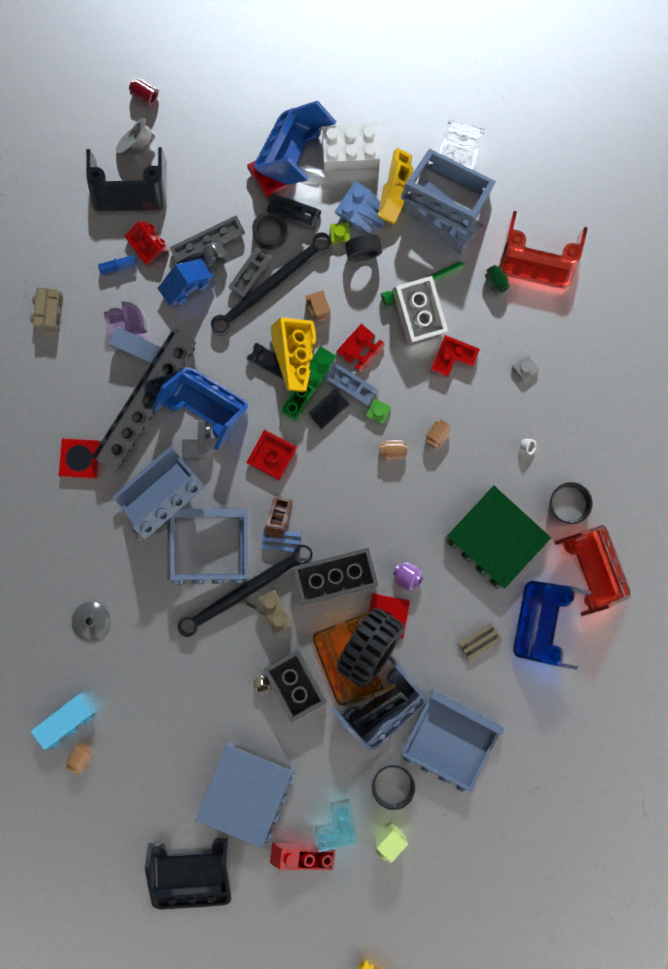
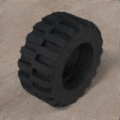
M380 608L373 609L363 619L346 644L336 665L338 672L359 687H367L386 664L401 639L405 629L403 623Z

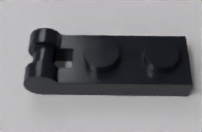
M272 193L266 211L279 213L284 219L304 225L312 230H315L317 226L316 220L321 215V210L274 193ZM306 213L310 214L309 219L305 218Z
M255 343L253 346L254 350L247 356L246 360L284 380L276 353ZM260 353L265 355L262 361L258 359Z

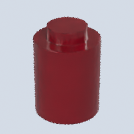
M140 78L132 80L129 85L130 95L149 106L155 103L159 94L157 88Z

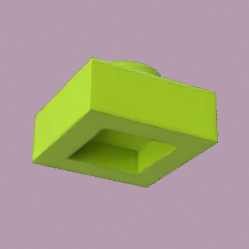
M349 223L330 224L331 244H344L350 240Z

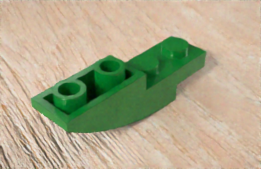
M322 346L319 347L310 362L307 390L305 392L291 391L280 412L297 421L322 384L324 377L337 357L335 354Z

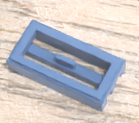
M263 529L261 548L294 552L295 548L266 545V541L296 544L299 546L301 545L302 533L285 531L283 536L297 537V540L267 537Z

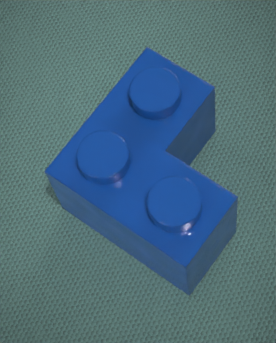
M197 259L175 265L157 289L169 306L182 305L188 300L187 297L190 293L198 289H206L214 276L202 259Z

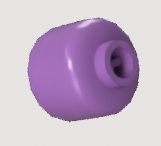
M409 562L397 565L393 573L395 575V583L408 591L417 589L423 580L421 569Z

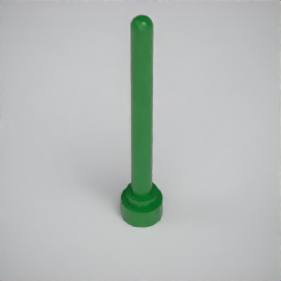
M462 261L457 262L427 277L432 276L433 280L436 281L462 269L464 263ZM392 290L381 293L382 301L386 307L394 304L395 299Z

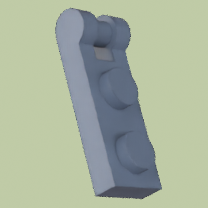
M333 363L324 377L325 381L367 407L372 403L371 399L373 396H376L379 392L377 388L336 363ZM362 389L368 391L365 396L360 394Z

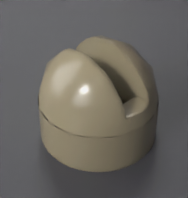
M260 676V679L258 677L255 678V692L260 693L270 689L269 681L266 677Z

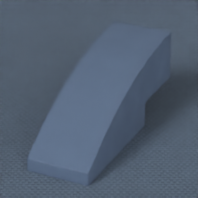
M115 327L108 342L110 347L147 364H151L161 348L119 327Z

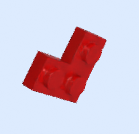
M445 335L430 371L448 378L454 361L472 368L480 349Z

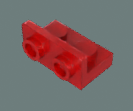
M138 221L124 237L145 265H150L161 253H167L169 249L166 246L165 240L157 235L156 229L151 223Z

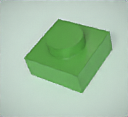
M374 399L366 417L383 425L391 406Z

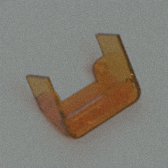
M368 612L313 634V642L334 698L341 706L375 698L397 687L396 683L383 687L378 676L367 687H359L340 674L336 668L341 653L359 626L358 620L367 617Z

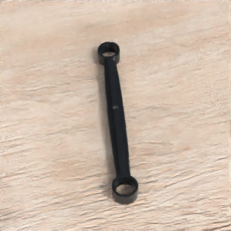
M324 232L317 233L313 237L311 246L266 279L226 315H216L213 317L211 327L214 333L219 336L228 334L231 329V323L281 286L315 255L329 252L331 249L330 236ZM325 238L329 244L321 249L315 243L318 239ZM221 319L227 322L226 329L217 331L214 328L215 323Z
M304 544L297 546L293 555L243 583L194 617L187 616L181 619L177 626L178 632L184 637L194 635L198 630V626L251 596L297 564L310 562L313 556L312 549ZM302 547L310 551L309 559L304 562L299 561L296 557L297 550ZM184 620L193 621L195 628L192 633H185L182 630L181 623Z

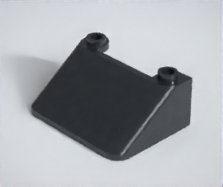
M228 838L215 839L212 843L211 851L167 853L164 843H148L145 874L152 906L156 909L164 910L224 906L229 904L232 895Z

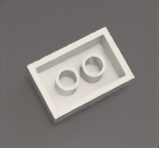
M378 123L322 126L324 171L379 168Z
M432 276L398 285L392 289L408 344L448 332Z

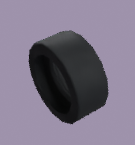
M273 211L263 212L253 222V237L260 247L271 250L277 249L285 243L288 236L287 223L279 213ZM266 221L277 222L281 227L280 236L274 240L263 239L259 234V228L262 223Z
M361 235L348 240L345 244L347 258L350 261H365L373 259L382 253L381 241L377 235Z

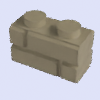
M37 288L36 293L33 294L32 302L35 307L34 312H31L30 321L35 328L59 330L63 294L60 290Z
M276 590L257 598L274 634L292 625Z

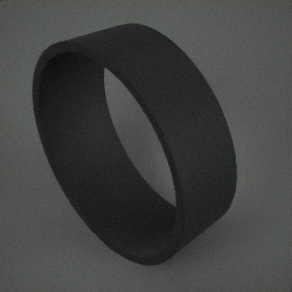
M566 482L559 485L553 491L549 504L550 510L557 520L567 524H577L584 521L590 515L593 501L590 492L583 485L576 482ZM571 487L577 489L584 496L586 502L585 511L577 520L564 521L553 510V496L562 488Z
M389 765L379 770L372 782V793L377 803L389 810L402 809L414 797L415 782L410 772L405 768ZM390 767L403 770L410 780L409 794L403 801L398 803L383 801L375 789V782L379 773Z

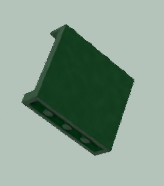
M495 485L486 492L452 531L446 535L448 539L446 543L454 550L456 548L462 552L461 557L468 563L470 561L476 565L475 570L482 576L486 574L491 579L489 581L490 584L496 589H505L551 539L542 528Z

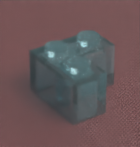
M350 799L330 803L333 823L315 827L319 852L358 844Z

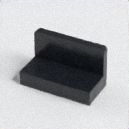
M336 387L309 411V417L323 430L350 404Z

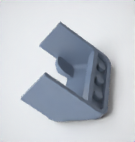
M391 656L388 659L395 668L388 672L386 681L389 685L364 708L398 686L408 694L410 702L363 732L354 726L350 717L360 711L357 707L347 708L343 714L334 706L331 708L347 731L368 751H373L380 747L427 703V697Z

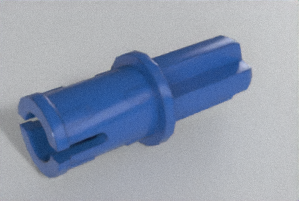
M134 255L119 259L116 257L115 260L98 264L100 274L103 275L114 271L121 272L122 269L137 265Z

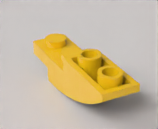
M398 147L393 151L388 182L383 185L377 216L391 224L396 222L402 209L404 200L400 199L406 182L414 170L411 167L412 155Z

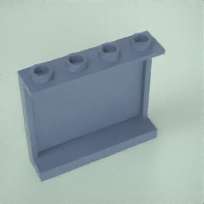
M170 446L112 497L122 507L132 522L133 529L146 540L202 491L205 486Z
M432 690L401 751V755L404 756L403 760L409 764L414 765V763L421 765V770L424 772L438 774V779L447 784L450 781L455 783L458 790L467 793V791L473 793V787L499 735L503 734L505 728Z
M228 742L195 821L262 848L264 843H269L272 832L269 831L271 824L276 825L280 815L277 809L279 805L283 806L287 794L284 793L287 786L291 787L295 776L292 775L293 769L290 768L289 770L245 752Z

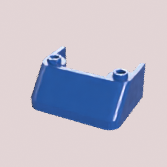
M318 100L284 111L272 128L254 163V168L259 173L286 185L307 181L309 177L296 163L306 143L312 140L315 141L320 137L322 126L335 125L337 121Z
M186 367L161 386L152 411L156 412L163 405L173 411L180 410L183 407L187 408L214 425L212 433L218 439L214 449L218 450L234 432L246 413L248 403L197 370Z

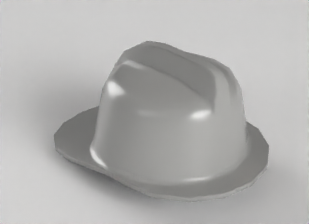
M144 117L140 118L134 127L121 138L116 147L118 154L125 152L129 148L136 151L144 150L151 144L155 134L145 125Z

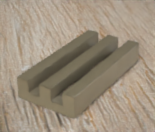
M490 623L459 642V645L468 660H471L500 642L502 638L494 628V625ZM490 629L492 631L467 648L465 647L466 643ZM495 636V639L491 642L487 643L471 654L469 653V651L473 648L477 647L489 638Z

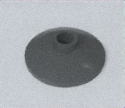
M87 602L80 605L72 616V628L75 634L86 641H95L102 638L110 628L111 619L108 610L96 602ZM88 618L93 620L91 625H88L86 622Z

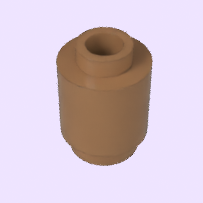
M440 420V422L435 421L426 434L425 442L434 449H438L451 433L450 425L443 420Z
M388 440L380 443V458H385V460L404 459V455H407V443L403 444V440Z
M85 743L76 744L66 762V769L74 774H80L81 771H84L93 754L91 747Z

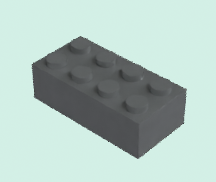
M369 548L293 567L302 605L378 586Z

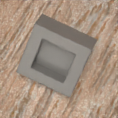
M529 355L512 366L522 382L539 371Z

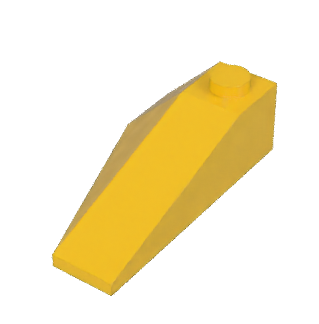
M280 317L270 328L272 344L287 391L305 392L310 374V361L313 358V345L316 342L314 321Z

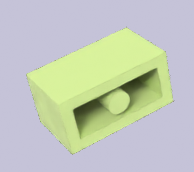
M392 822L375 839L376 849L378 850L376 853L384 861L388 859L391 863L408 846L406 836Z

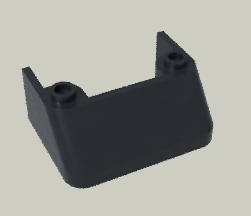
M158 147V165L148 166L143 172V180L106 181L105 172L97 167V161L91 150L86 149V178L91 204L95 212L98 214L160 213L165 210L167 206V167L162 147Z

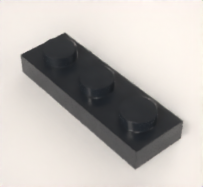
M398 686L350 717L351 722L363 732L411 700L408 694Z

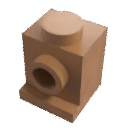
M323 290L305 296L311 316L315 315L317 322H323L331 316Z

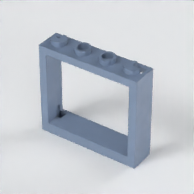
M429 148L406 182L400 199L469 232L496 181ZM425 167L482 194L473 210L470 211L416 184L415 182ZM463 220L469 221L468 224L464 223Z
M181 508L167 520V580H173V584H185V580H192V584H204V580H212V584H223L224 580H231V583H243L242 580L248 579V509ZM175 518H238V574H175Z

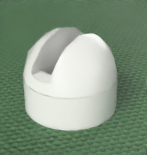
M529 438L523 439L520 443L521 451L526 454H533L536 450V441Z

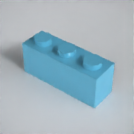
M81 693L30 732L43 750L49 748L53 750L62 743L61 739L64 736L69 738L78 731L77 726L81 723L86 725L94 719L92 715L97 711L86 696Z

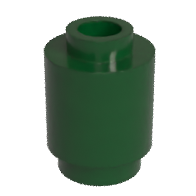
M493 265L486 270L487 273L484 276L496 294H501L510 288L508 284L510 281L501 266Z

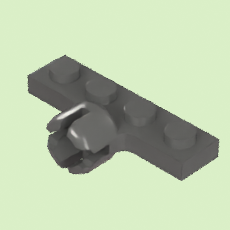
M236 215L169 248L177 264L203 256L209 267L217 268L218 265L215 259L218 258L221 265L228 259L223 245L245 234V231Z

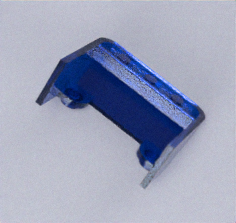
M529 581L524 588L513 645L515 656L577 670L578 666L562 663L563 650L561 647L553 645L559 608L569 607L574 601L575 593L591 596V592L572 586Z

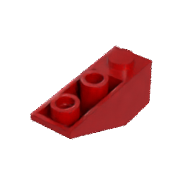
M272 843L269 863L279 870H333L336 850L293 843Z

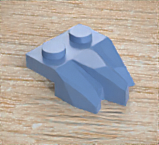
M355 181L335 210V214L349 222L352 228L366 235H372L371 226L384 227V220L377 217L380 206L379 199L371 190Z

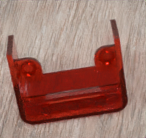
M513 211L508 222L499 266L502 267L506 276L561 289L567 288L572 283L580 262L588 227L582 229L577 237L576 244L570 243L564 247L562 255L525 247V234L513 229L517 211Z
M600 525L554 541L555 545L564 542L566 552L571 555H577L589 591L585 594L584 603L588 609L580 612L581 616L609 609L630 598V587L606 526Z

